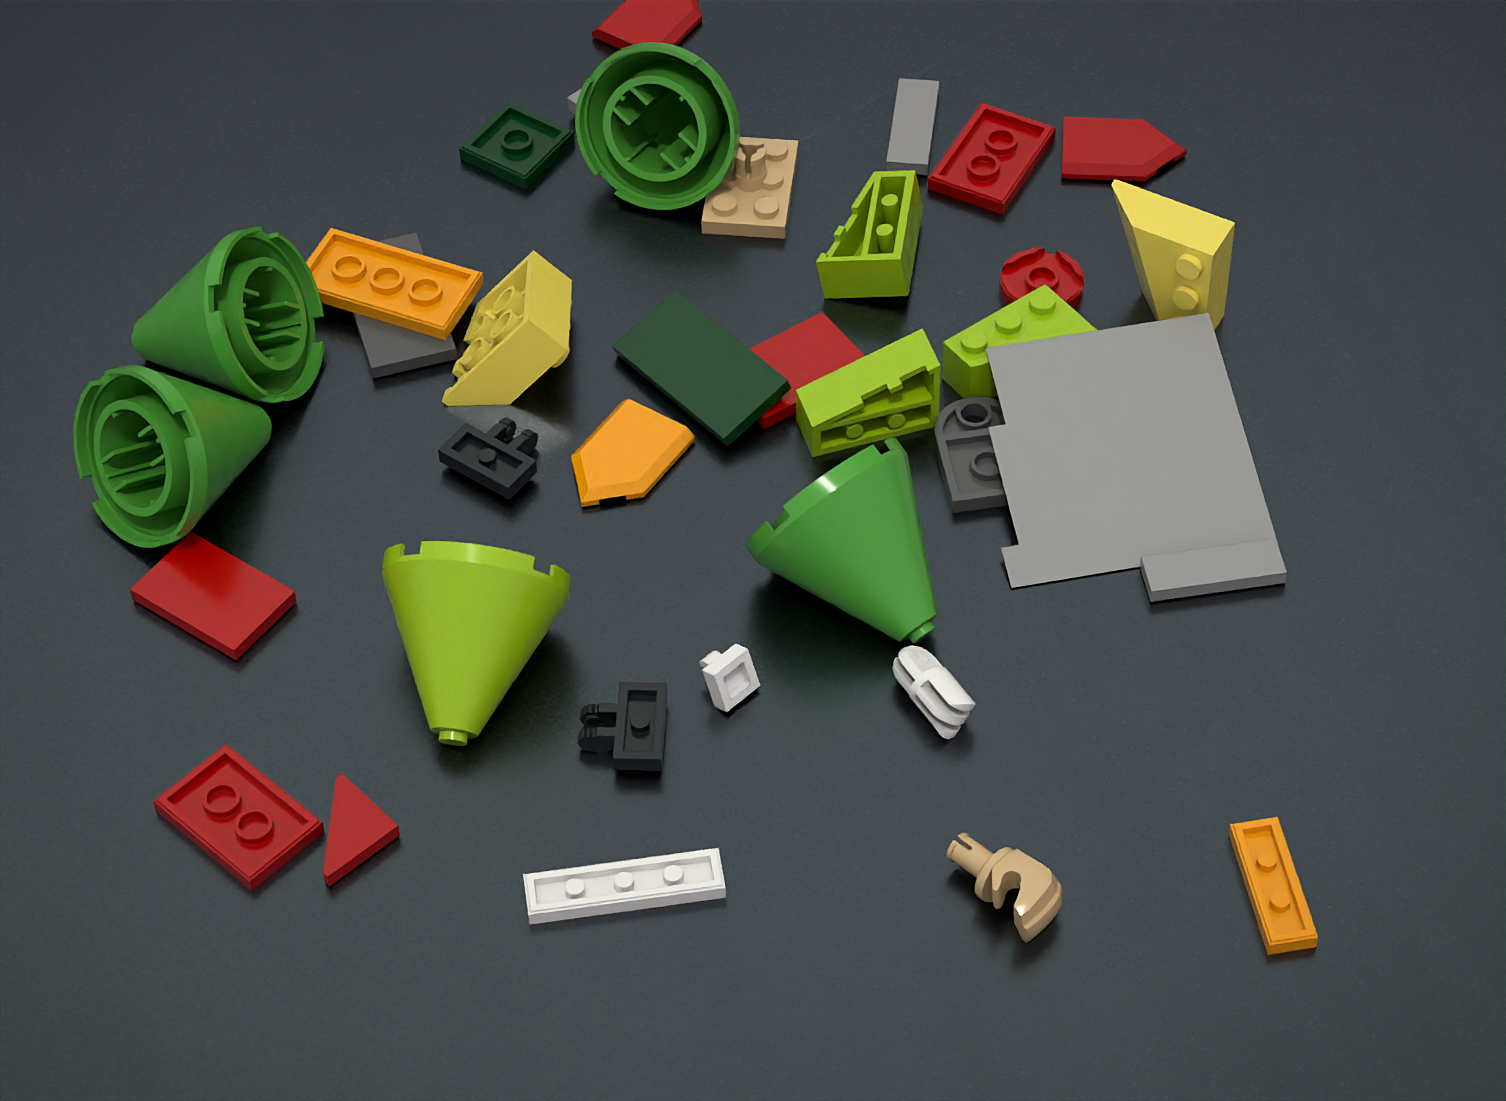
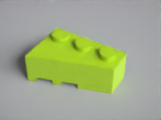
M916 170L873 172L851 206L852 215L845 226L839 225L833 234L835 241L827 254L821 253L816 261L824 299L909 296L923 210Z

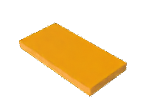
M333 228L329 229L306 261L317 285L321 303L445 341L484 284L482 272Z

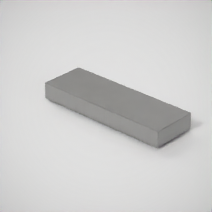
M899 78L886 171L916 170L918 175H928L939 96V81Z
M1276 538L1141 556L1140 569L1150 602L1286 583L1287 570Z

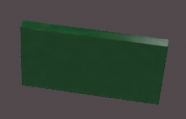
M677 290L668 295L612 346L615 353L727 447L792 389L789 381Z

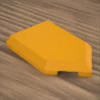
M631 399L622 401L571 456L581 507L598 505L601 499L625 496L626 500L645 497L695 441V436L687 426Z

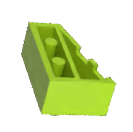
M1044 284L943 341L942 379L963 398L997 397L998 394L986 348L1097 331V329Z
M923 328L796 389V421L812 457L935 426V421L939 415L940 363Z

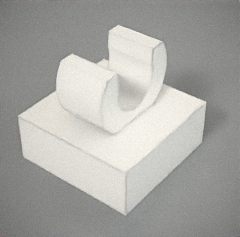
M736 643L723 654L718 651H712L699 661L700 666L704 668L702 672L714 706L725 712H728L760 686L748 649Z

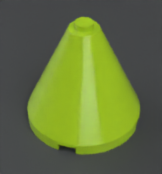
M421 541L419 554L404 555V544L391 546L384 552L381 575L430 731L439 735L438 741L441 743L465 746L468 739L478 737L568 602L572 581L571 576L555 564L550 566L549 575L533 569L534 556L498 547L463 542Z

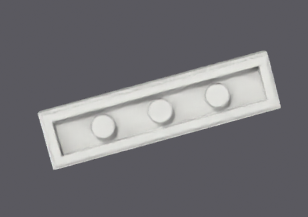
M719 848L523 874L530 925L726 898V887Z

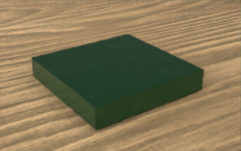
M508 101L459 148L460 159L524 189H528L575 142L574 131Z

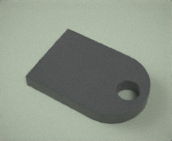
M988 397L963 398L946 406L939 413L935 421L934 446L952 513L1008 506L988 429L991 426L1005 424L999 400ZM976 415L985 420L979 423H971L964 420V418Z

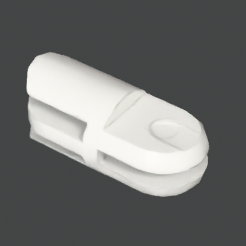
M913 645L904 647L900 650L898 657L894 659L892 670L895 678L943 738L949 740L955 737L961 728L960 725L965 722L970 714V710H973L976 703L946 667H943L930 652L922 647Z

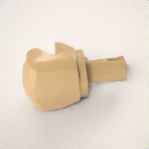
M959 834L957 837L963 843V846L956 840H953L948 848L947 858L977 878L975 894L984 902H993L996 909L1002 907L1007 891L1013 888L1020 889L1014 904V924L1025 943L1034 939L1053 920L1062 906L1063 889L1060 882L1049 868L1019 849L1013 850L1012 848L1005 847L994 854L972 839L969 834Z

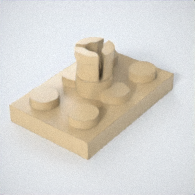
M740 137L737 155L730 171L723 181L705 198L701 220L702 234L785 239L799 153L798 140Z

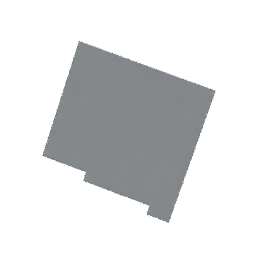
M1209 313L986 348L1005 420L1004 425L991 426L988 429L1019 544L1001 548L1011 588L1140 567L1141 556L1276 538Z

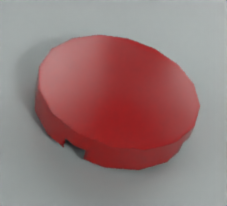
M1032 248L1020 251L1006 260L1000 274L999 293L1004 303L1009 305L1046 284L1074 309L1083 297L1084 272L1079 263L1066 253L1056 250L1055 255L1045 253V248Z

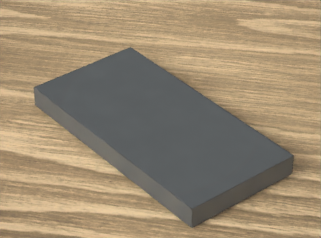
M417 233L377 241L424 255ZM352 312L373 378L457 359L456 347L451 333L445 341Z

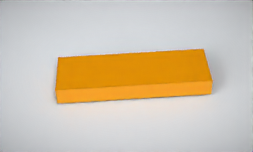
M1278 817L1230 824L1229 837L1267 954L1271 955L1317 947L1318 935Z

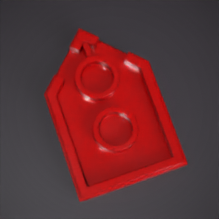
M624 0L592 31V37L619 49L647 42L666 43L677 46L702 21V14L698 0Z
M1063 117L1061 178L1146 181L1157 174V169L1167 162H1175L1187 154V150L1146 120Z

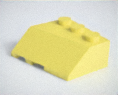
M1115 179L1111 184L1142 292L1156 321L1209 313L1215 330L1225 313L1235 222Z
M534 250L477 303L463 340L469 346L463 356L455 362L452 371L458 377L457 383L445 390L442 402L447 406L510 405L550 367L556 368L561 365L570 351L569 330L571 328L572 280Z

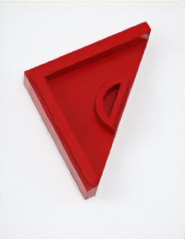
M342 773L336 777L323 867L324 881L329 887L400 836L398 825Z

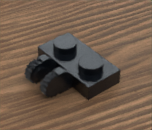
M503 417L499 420V423H496L487 433L465 423L438 449L439 461L510 500L537 473L536 460L529 457V454L535 450L534 448L537 446L539 436H537L538 433L527 428V430L521 431V434H518L510 442L517 429V424L508 417Z
M620 682L618 704L599 703L596 705L593 703L587 706L584 705V708H581L580 720L581 724L583 723L584 726L589 728L586 727V729H581V732H579L577 740L579 747L582 750H586V752L590 751L592 753L594 751L597 753H607L613 749L614 770L662 771L668 697L667 683Z

